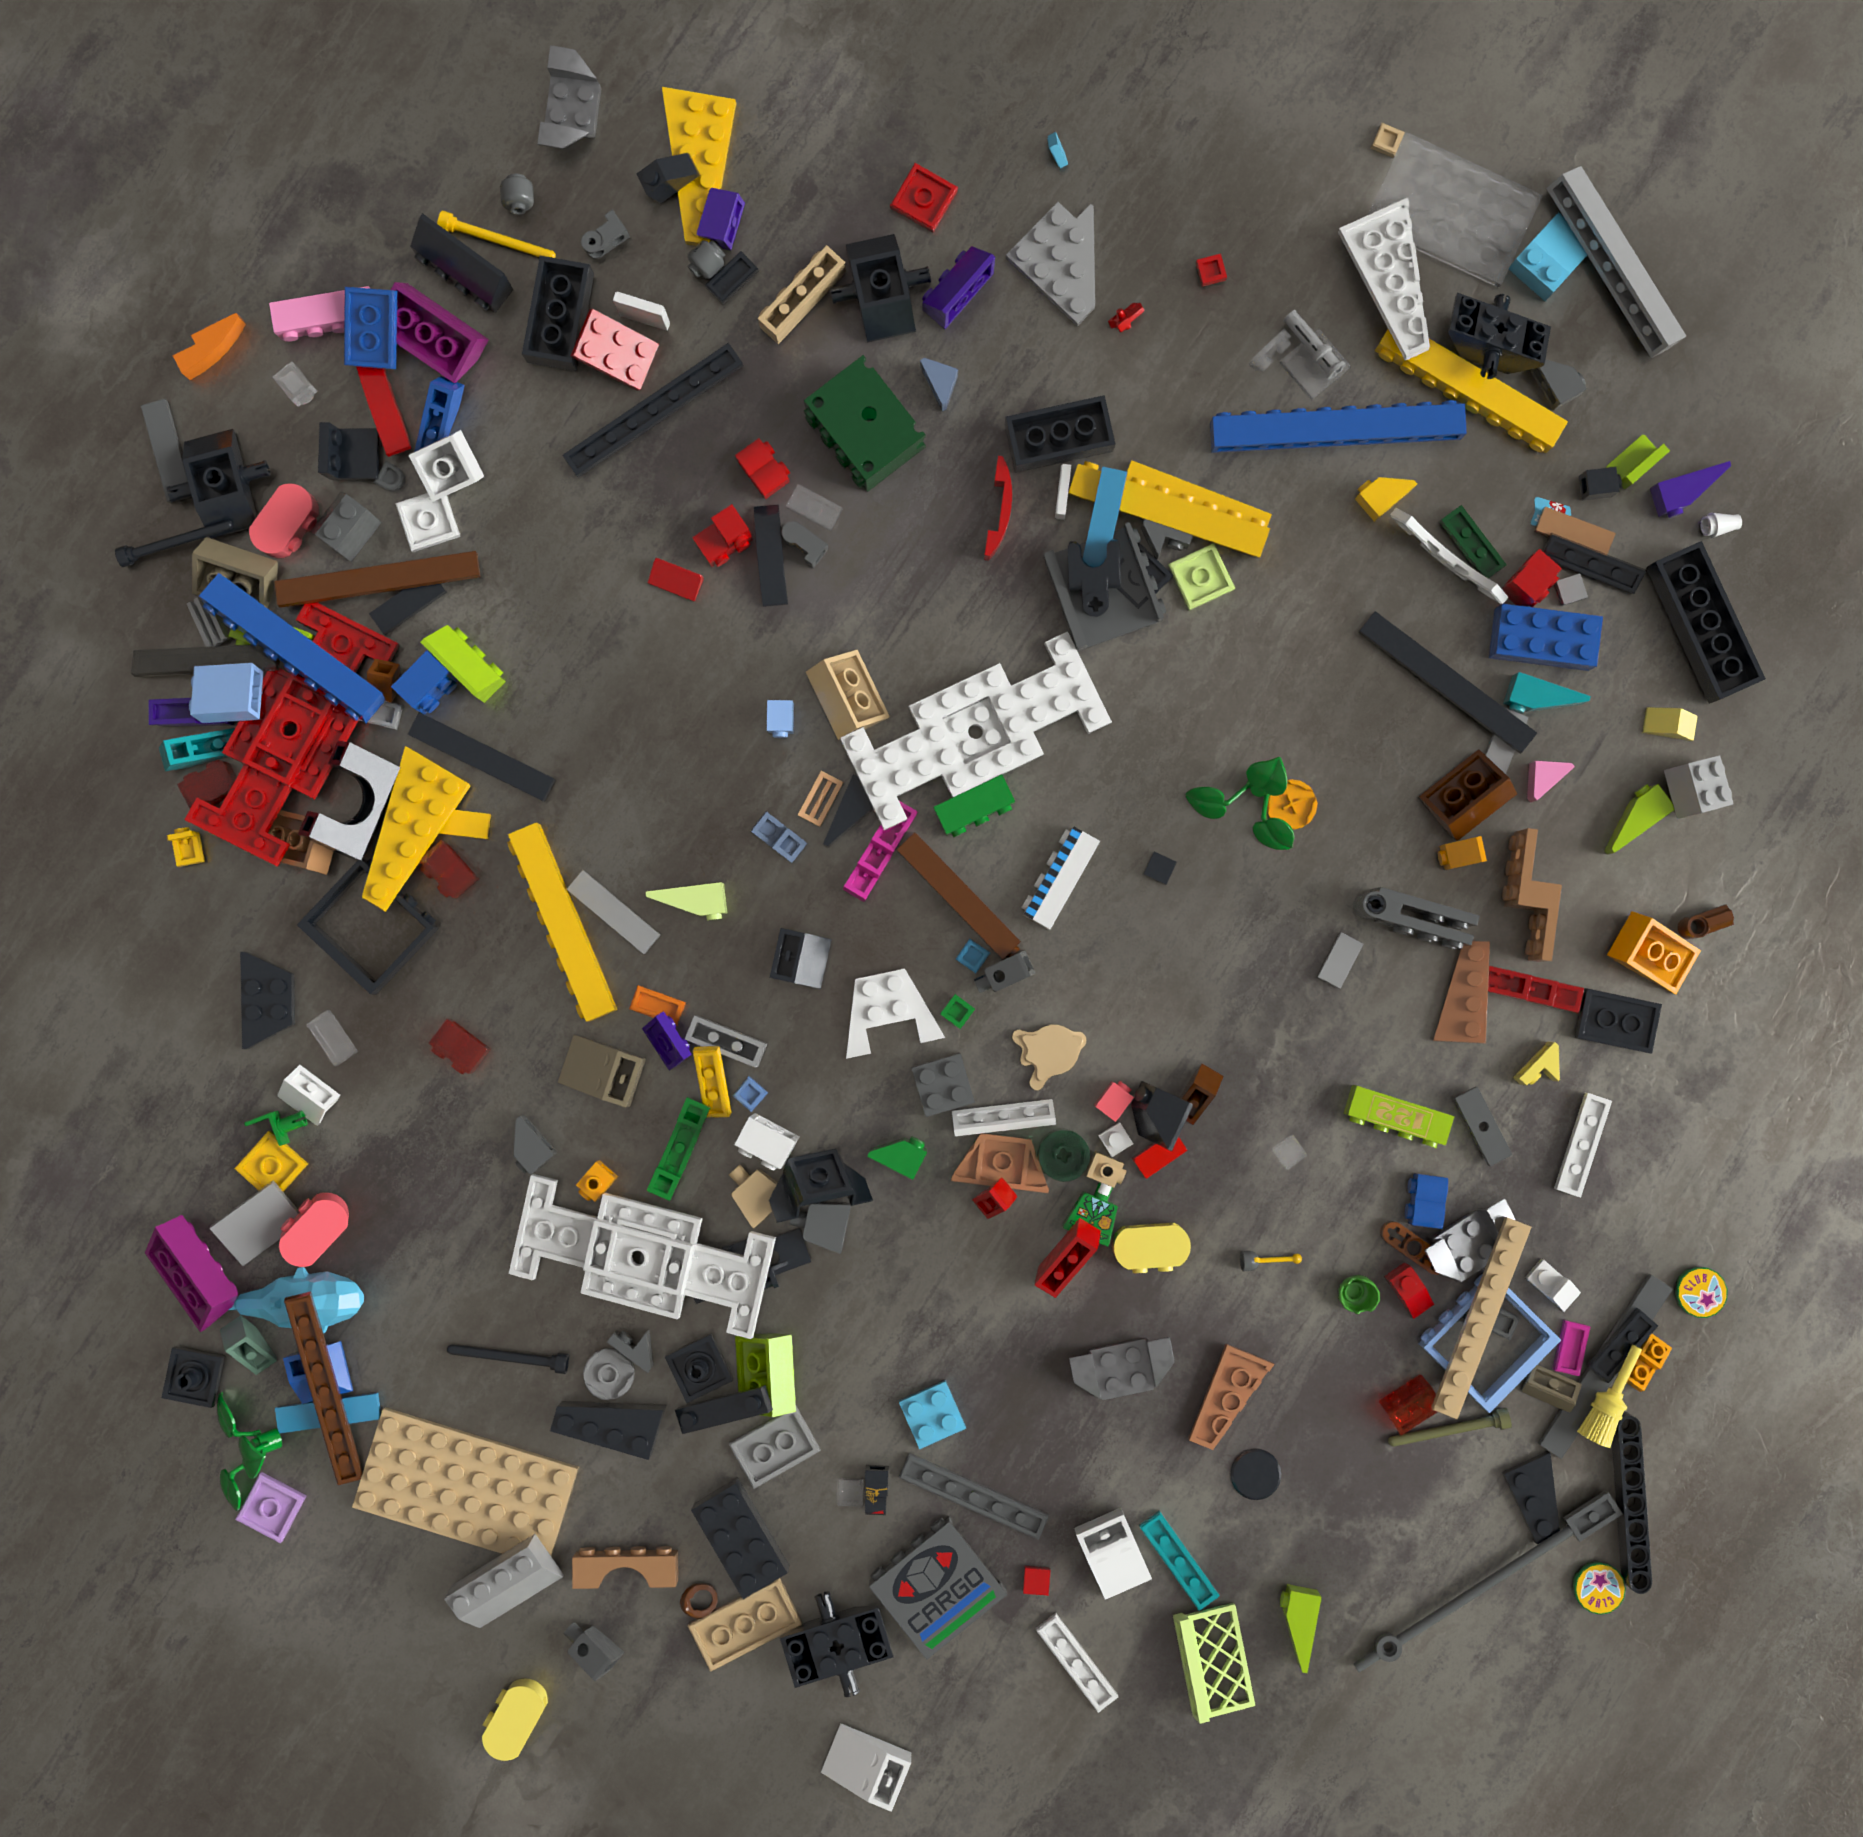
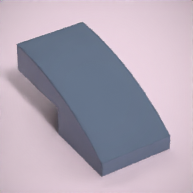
M766 811L750 830L791 863L807 844V842Z

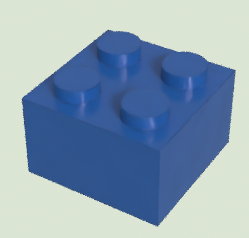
M426 650L391 687L412 708L425 715L427 712L431 713L438 707L440 703L438 700L444 694H450L457 687L456 682L458 679L432 653Z

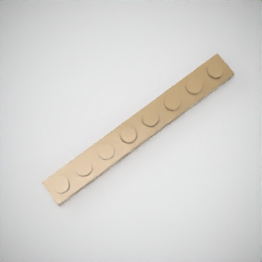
M1508 1217L1504 1218L1431 1408L1433 1410L1458 1419L1532 1228L1531 1226Z

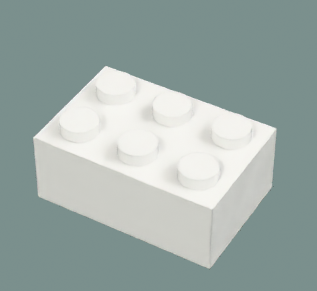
M754 1113L748 1118L734 1145L739 1147V1153L749 1158L756 1156L762 1159L761 1164L775 1170V1168L781 1169L786 1164L800 1136Z

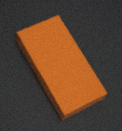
M638 985L629 1009L652 1018L664 1011L667 1016L673 1019L675 1025L678 1026L686 1002Z

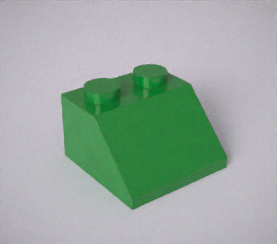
M911 1136L910 1140L904 1137L871 1148L867 1157L913 1180L927 1154V1148L924 1147L925 1142Z

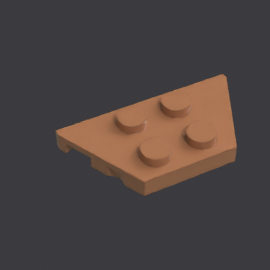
M980 1133L951 1177V1181L992 1186L997 1180L1004 1178L1012 1189L1049 1193V1188L1032 1140L1027 1138Z

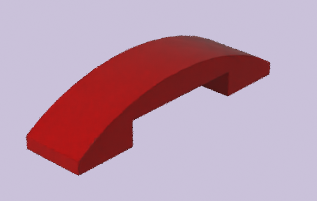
M998 456L994 482L995 487L1004 488L998 531L988 530L984 560L987 561L994 556L1004 539L1012 508L1011 477L1003 456Z

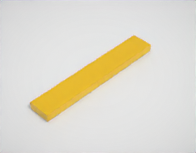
M1131 460L1127 470L1126 480L1131 481L1132 477L1146 481L1147 487L1155 489L1156 485L1170 489V495L1179 497L1180 493L1194 497V503L1203 505L1204 501L1218 505V511L1227 513L1229 509L1242 514V519L1250 522L1252 517L1266 522L1265 527L1268 526L1272 516L1268 512Z

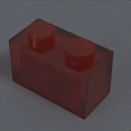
M215 760L205 766V770L199 773L195 771L183 777L184 781L177 785L189 809L196 798L213 806L225 800L237 778L230 763Z

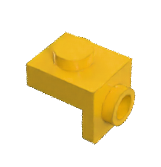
M189 827L175 829L174 834L167 835V841H172L177 867L205 862L199 832L190 831Z

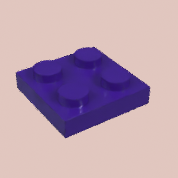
M664 1011L655 1016L642 1028L669 1071L692 1055L689 1051L688 1042L683 1037H680L676 1031L673 1019L667 1016Z

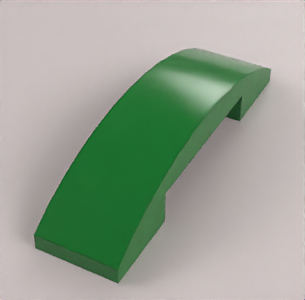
M689 1097L686 1098L660 1163L656 1167L647 1188L648 1192L666 1200H671L711 1108L710 1106Z

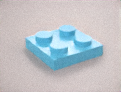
M946 1380L899 1400L901 1409L919 1449L966 1429Z

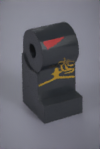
M866 1465L865 1515H886L889 1466Z

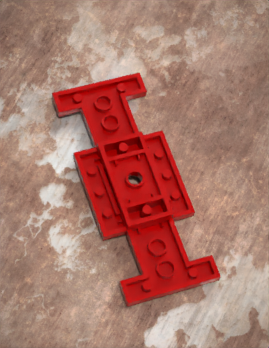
M317 602L304 604L296 618L298 623L317 632L312 642L355 673L365 656L372 660L379 659L391 662L400 646L397 642ZM271 664L263 678L260 720L239 721L222 751L224 755L244 765L220 809L196 798L184 820L278 867L290 844L269 834L268 831L292 789L314 800L316 799L333 768L328 762L337 741L347 742L358 720L355 721L344 712L346 708L340 704L337 706L331 704L324 697L326 694L320 689L317 691L312 690L304 683L305 678L297 674L294 676ZM290 723L296 724V733L292 736H286L284 733L285 726Z

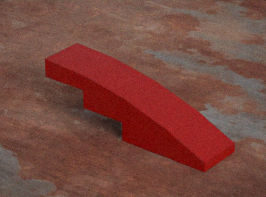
M356 366L386 455L390 457L412 449L401 411L396 403L385 369Z
M1489 966L1488 992L1579 1013L1584 988Z

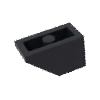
M689 153L656 159L637 173V177L646 195L659 203L664 202L700 176Z

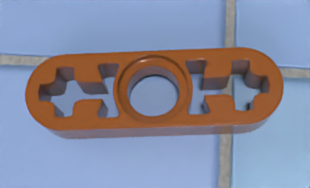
M1388 1221L1382 1225L1380 1235L1386 1243L1427 1272L1434 1275L1439 1274L1434 1271L1433 1267L1430 1268L1431 1262L1422 1258L1425 1255L1424 1250L1431 1245L1400 1223ZM1397 1227L1396 1232L1405 1238L1402 1241L1401 1247H1398L1401 1241L1397 1238L1391 1237L1389 1240L1390 1234L1387 1232L1389 1228L1394 1229ZM1414 1240L1418 1241L1420 1251L1415 1255L1409 1254L1407 1251L1408 1243Z

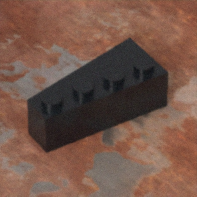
M562 1401L556 1408L550 1432L649 1460L655 1447L667 1405Z

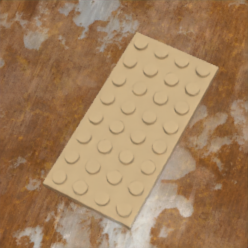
M385 1407L379 1419L352 1508L501 1554L536 1534L552 1557L579 1467Z

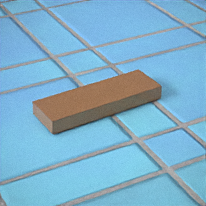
M1543 507L1534 532L1547 537L1552 532L1605 554H1608L1616 534L1548 507Z

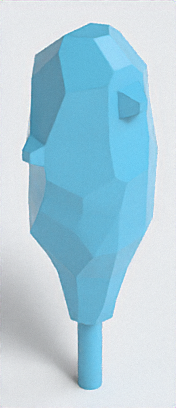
M299 1267L293 1276L278 1278L262 1289L240 1294L233 1307L229 1310H237L240 1315L263 1318L278 1327L292 1328L284 1303L285 1297L311 1291L322 1331L325 1333L328 1326L354 1316L364 1302V1294L358 1285L349 1278L327 1271L309 1274L304 1267Z

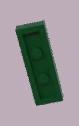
M1462 505L1439 521L1474 569L1489 579L1507 565Z

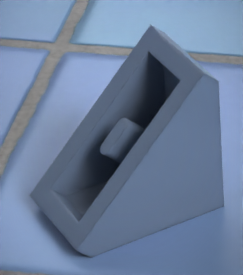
M923 358L920 360V368L941 410L944 411L948 407L958 377V369Z

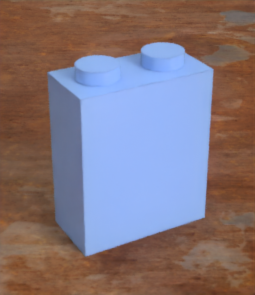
M253 663L194 666V676L191 678L192 700L189 702L190 715L202 723L260 720L263 671Z

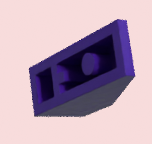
M1730 461L1665 480L1652 486L1650 492L1658 517L1668 515V518L1683 514L1684 508L1691 505L1731 467Z

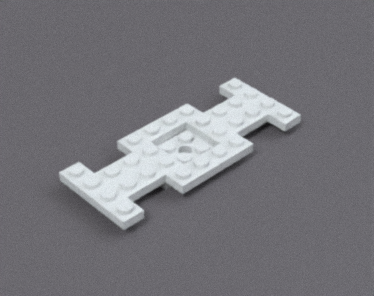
M1068 632L1044 643L1054 666L1011 686L999 663L909 705L908 708L919 729L874 750L863 727L840 738L883 830L907 820L897 796L939 776H942L953 798L1043 756L1044 753L1034 732L1077 712L1087 734L1112 722ZM971 726H978L982 730V736L978 739H973L969 736L968 729Z
M536 1174L530 1176L509 1274L534 1280L536 1279L540 1258L545 1257L583 1268L585 1275L581 1294L674 1319L680 1318L685 1295L731 1307L726 1333L748 1339L753 1338L776 1237L751 1231L748 1235L745 1253L740 1255L697 1243L703 1218L609 1193L602 1195L598 1217L552 1205L558 1180ZM634 1251L643 1253V1264L634 1262L632 1257Z

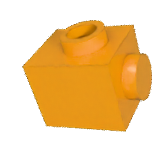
M599 1160L594 1163L576 1184L580 1188L578 1193L587 1201L592 1199L596 1202L619 1176Z

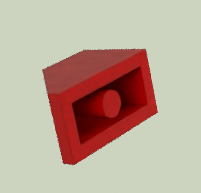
M1404 1262L1384 1276L1413 1319L1434 1305L1425 1285L1409 1264Z

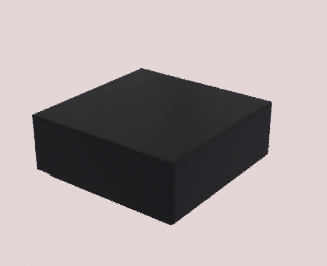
M1154 851L1143 875L1167 885L1177 862Z

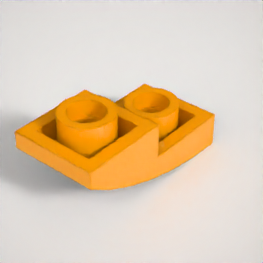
M1653 1334L1640 1347L1642 1351L1626 1382L1639 1392L1645 1391L1656 1370L1662 1368L1672 1350V1347Z

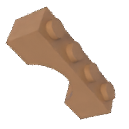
M637 1546L632 1547L631 1550L620 1551V1547L605 1548V1551H595L593 1547L580 1548L572 1557V1588H599L606 1574L621 1567L632 1568L640 1572L647 1580L650 1588L676 1587L678 1583V1550H672L670 1546H660L656 1550H646V1547Z

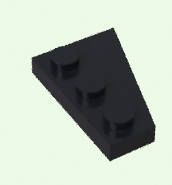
M1546 1451L1503 1471V1476L1534 1542L1539 1544L1560 1531L1551 1453Z

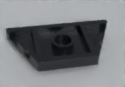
M240 952L242 1049H250L259 1042L276 1035V1033L295 1025L294 973L253 956L249 952Z

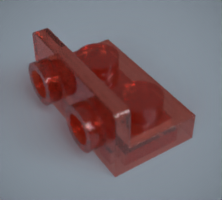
M1422 1375L1411 1379L1379 1400L1380 1405L1386 1411L1400 1435L1405 1434L1438 1413V1411L1431 1408L1436 1393Z

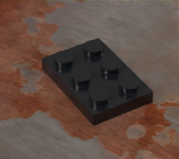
M1585 988L1575 1038L1652 1054L1662 1004Z

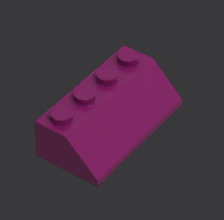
M394 282L391 290L397 291V344L453 383H456L478 361L489 339L408 283Z
M183 1215L155 1227L145 1254L197 1329L202 1332L233 1307L238 1296L237 1288L232 1281L227 1279L221 1264L213 1259L209 1253L208 1246L203 1241H200L195 1234L193 1225L187 1222Z

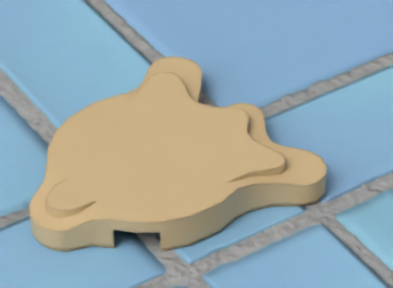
M1047 1025L1034 1032L1016 1030L1012 1034L1013 1041L1022 1048L1021 1064L1024 1066H1034V1072L1030 1079V1086L1034 1090H1040L1051 1076L1070 1070L1076 1063L1080 1050L1086 1044V1036L1082 1032H1073L1060 1025Z

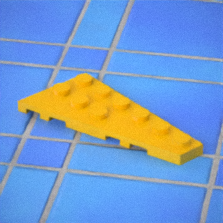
M662 87L672 156L689 153L700 173L699 177L678 191L685 243L696 246L703 240L711 241L710 239L699 237L697 230L710 188L721 189L736 99Z
M406 746L362 894L364 900L384 912L393 902L471 787L469 783Z

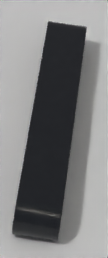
M1624 1411L1623 1418L1619 1420L1612 1440L1616 1504L1622 1512V1515L1617 1518L1620 1567L1625 1585L1637 1594H1644L1652 1587V1570L1642 1429L1640 1421ZM1629 1419L1630 1426L1626 1430H1622L1623 1421ZM1627 1445H1631V1453L1627 1456H1624V1448ZM1629 1471H1633V1478L1630 1481H1625V1475ZM1635 1496L1634 1505L1627 1507L1628 1499ZM1637 1522L1636 1530L1629 1533L1630 1525ZM1639 1548L1638 1556L1631 1558V1552ZM1641 1574L1640 1581L1633 1584L1634 1576Z

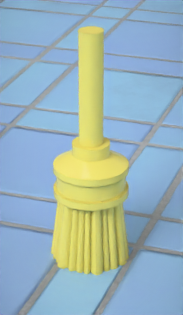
M1632 1345L1612 1388L1608 1387L1607 1392L1596 1393V1398L1591 1403L1593 1408L1577 1431L1585 1438L1601 1446L1611 1447L1618 1422L1622 1420L1623 1412L1627 1409L1622 1400L1624 1396L1622 1391L1642 1351L1641 1348Z

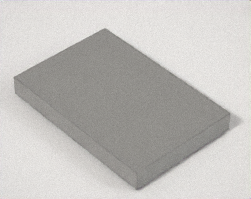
M271 1181L210 1226V1230L239 1263L244 1266L280 1240L281 1226L288 1218L294 1219L300 1212L278 1185Z
M797 1406L796 1412L773 1417L729 1442L730 1448L753 1489L821 1450Z

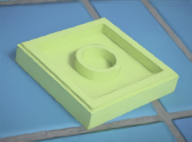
M1214 543L1168 564V568L1189 611L1235 589Z

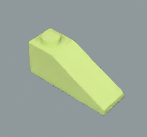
M722 882L646 892V897L702 917L706 916L707 921L722 919L721 914H727L725 889Z

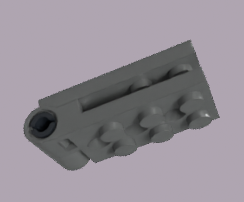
M1383 887L1374 888L1369 893L1359 895L1353 903L1354 912L1360 918H1371L1375 920L1374 922L1394 927L1393 932L1398 934H1418L1417 939L1430 943L1432 941H1442L1441 946L1454 950L1472 945L1474 935L1457 930L1477 926L1480 917L1476 914ZM1401 909L1423 915V920L1400 914ZM1443 921L1448 922L1447 927L1433 924Z

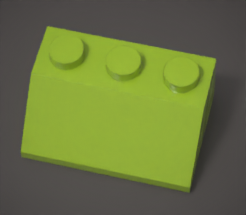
M446 625L425 637L421 643L482 702L485 703L506 682L501 677L503 671L493 662L489 665L483 659L486 656L484 652L476 645L471 647L465 641L468 637L458 627L452 629L449 625Z
M779 1333L754 1334L752 1339L735 1336L738 1392L763 1385L766 1386L773 1410L760 1416L776 1417L796 1412L792 1335Z

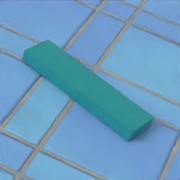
M1160 1510L1139 1524L1140 1529L1199 1611L1220 1596Z

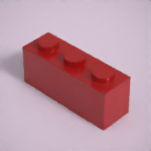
M1079 1218L1038 1266L1034 1285L1056 1298L1098 1250L1101 1230Z

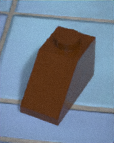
M1204 1064L1199 1066L1180 1096V1099L1193 1104L1186 1119L1192 1125L1195 1124L1215 1098L1224 1077Z

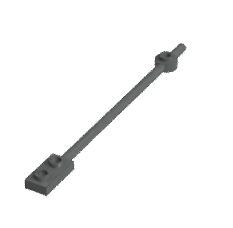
M1603 1491L1563 1517L1568 1526L1397 1636L1391 1633L1381 1634L1375 1641V1650L1353 1663L1360 1673L1380 1659L1386 1662L1397 1660L1402 1653V1645L1572 1535L1580 1542L1621 1516L1622 1512L1609 1492ZM1390 1642L1391 1647L1389 1649H1384V1644Z

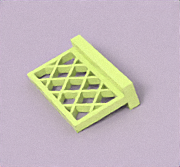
M1229 1603L1186 1615L1183 1613L1173 1615L1192 1716L1201 1724L1209 1722L1211 1717L1255 1706L1235 1604ZM1230 1611L1231 1621L1225 1629L1217 1624L1216 1621L1221 1613ZM1204 1618L1209 1621L1202 1635L1195 1631L1193 1620ZM1214 1625L1224 1631L1217 1644L1207 1639ZM1228 1635L1236 1641V1646L1231 1654L1221 1648ZM1204 1641L1214 1647L1207 1660L1200 1657L1199 1649ZM1219 1651L1229 1657L1221 1670L1211 1664ZM1233 1660L1241 1666V1671L1236 1680L1226 1674ZM1209 1666L1219 1672L1212 1686L1204 1680V1675ZM1224 1676L1234 1682L1227 1695L1217 1690ZM1238 1686L1245 1689L1247 1700L1235 1702L1231 1699ZM1214 1692H1216L1224 1700L1218 1708L1210 1710L1209 1700Z

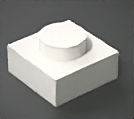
M1120 1122L1098 1135L1111 1157L1133 1145Z

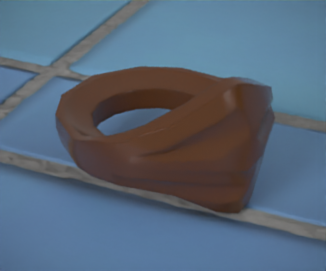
M696 1583L689 1586L680 1599L682 1611L696 1619L709 1615L718 1603L716 1590L707 1583ZM699 1590H708L712 1595L710 1606L704 1610H693L690 1599Z

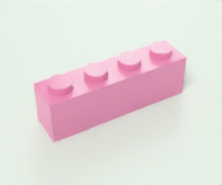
M345 290L269 303L273 330L281 340L288 342L296 341L299 339L298 337L307 335L309 337H320L323 333L331 331L334 333H344Z

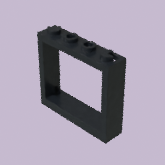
M361 859L355 862L303 917L297 926L370 995H377L439 928L434 924L436 919L425 910L422 913L416 907L418 902L408 893L403 895L399 891L395 900L420 922L425 929L391 966L375 980L316 924L364 872L369 873L372 859L368 861Z

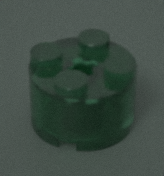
M1060 1128L1050 1131L1041 1139L1037 1150V1157L1041 1168L1049 1177L1058 1181L1068 1182L1077 1179L1086 1170L1090 1161V1150L1086 1141L1078 1133L1070 1129ZM1062 1148L1066 1152H1070V1155L1066 1156V1161H1062L1059 1157L1057 1158Z

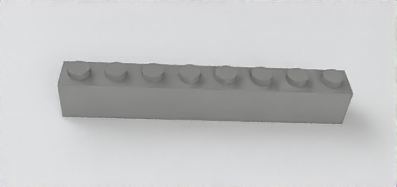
M1582 166L1562 174L1546 188L1650 357L1653 358L1670 349L1684 339L1686 334Z

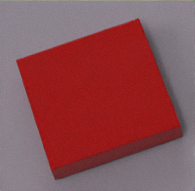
M914 163L890 204V209L934 232L956 195L958 187Z

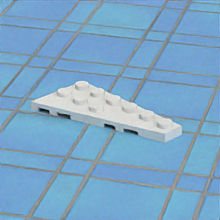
M1408 198L1339 228L1338 231L1405 361L1428 351L1430 347L1426 317H1424L1423 296L1420 291V276L1415 243H1413Z

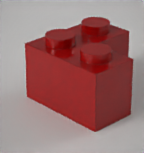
M733 504L711 518L713 524L692 537L711 567L723 565L730 559L729 556L736 551L740 553L746 550L753 540L749 528Z
M1538 549L1501 589L1515 605L1534 607L1550 593L1548 590L1559 580V577L1556 575L1562 568L1541 549Z

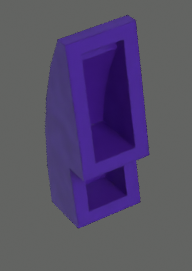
M192 698L149 699V725H234V721L200 722L190 715L189 702Z

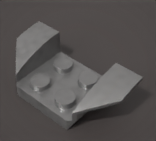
M550 45L547 66L551 75L545 122H540L537 144L563 149L583 137H595L601 86L576 50Z
M1505 1198L1488 1209L1470 1212L1431 1238L1434 1244L1424 1251L1436 1273L1452 1278L1456 1282H1463L1487 1265L1504 1218L1508 1217L1515 1220Z
M1170 1337L1149 1341L1147 1338L1134 1339L1092 1348L1086 1355L1069 1358L1074 1383L1102 1400L1153 1390L1159 1385L1175 1362Z

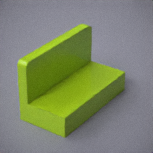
M1641 435L1610 462L1606 468L1616 467L1617 474L1621 476V486L1627 489L1669 453L1670 450L1664 443L1656 448L1645 435Z

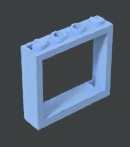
M1483 1274L1475 1280V1286L1469 1292L1465 1291L1456 1300L1458 1304L1451 1311L1448 1309L1441 1314L1438 1319L1440 1322L1433 1329L1430 1327L1421 1335L1422 1340L1418 1344L1445 1371L1449 1362L1433 1345L1470 1308ZM1509 1288L1505 1299L1541 1336L1483 1395L1472 1385L1470 1386L1468 1394L1488 1413L1561 1341Z

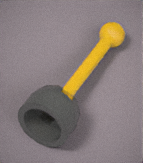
M1253 1251L1240 1252V1266L1243 1272L1257 1269L1259 1263L1293 1261L1295 1264H1299L1302 1261L1300 1254H1294L1289 1257L1259 1258Z

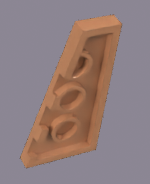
M1225 1344L1188 1437L1189 1441L1214 1450L1231 1426L1234 1418L1239 1411H1242L1254 1390H1257L1262 1383V1379L1275 1364Z

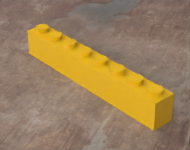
M1387 329L1375 349L1381 359L1396 363L1404 373L1414 374L1421 378L1426 386L1430 388L1436 387L1441 390L1446 398L1454 401L1457 400L1462 404L1465 403V408L1474 414H1481L1486 417L1487 422L1491 425L1501 426L1508 431L1511 437L1518 440L1522 439L1529 443L1533 450L1547 453L1553 448L1567 425V420L1496 378L1486 379L1488 373L1483 378L1480 374V368L1430 338L1428 351L1405 361L1389 329Z
M1084 461L1083 465L1078 463L1068 494L1095 503L1101 471L1098 470L1099 465ZM1132 477L1131 481H1125L1120 512L1186 532L1194 537L1256 558L1261 557L1270 528L1265 527V521L1253 517L1251 522L1241 518V513L1229 509L1227 513L1218 511V505L1204 501L1203 505L1194 503V497L1180 493L1179 497L1170 495V489L1156 485L1155 489L1147 487L1146 481Z
M534 823L508 834L510 841L507 842L509 850L513 856L517 855L520 862L517 865L518 871L522 879L526 878L530 887L527 888V892L531 901H536L539 911L536 913L541 925H546L548 929L547 941L552 949L556 948L559 956L556 958V962L560 971L566 972L569 980L566 981V986L571 996H576L578 1004L575 1006L581 1019L585 1018L586 1022H590L618 1010L541 824Z

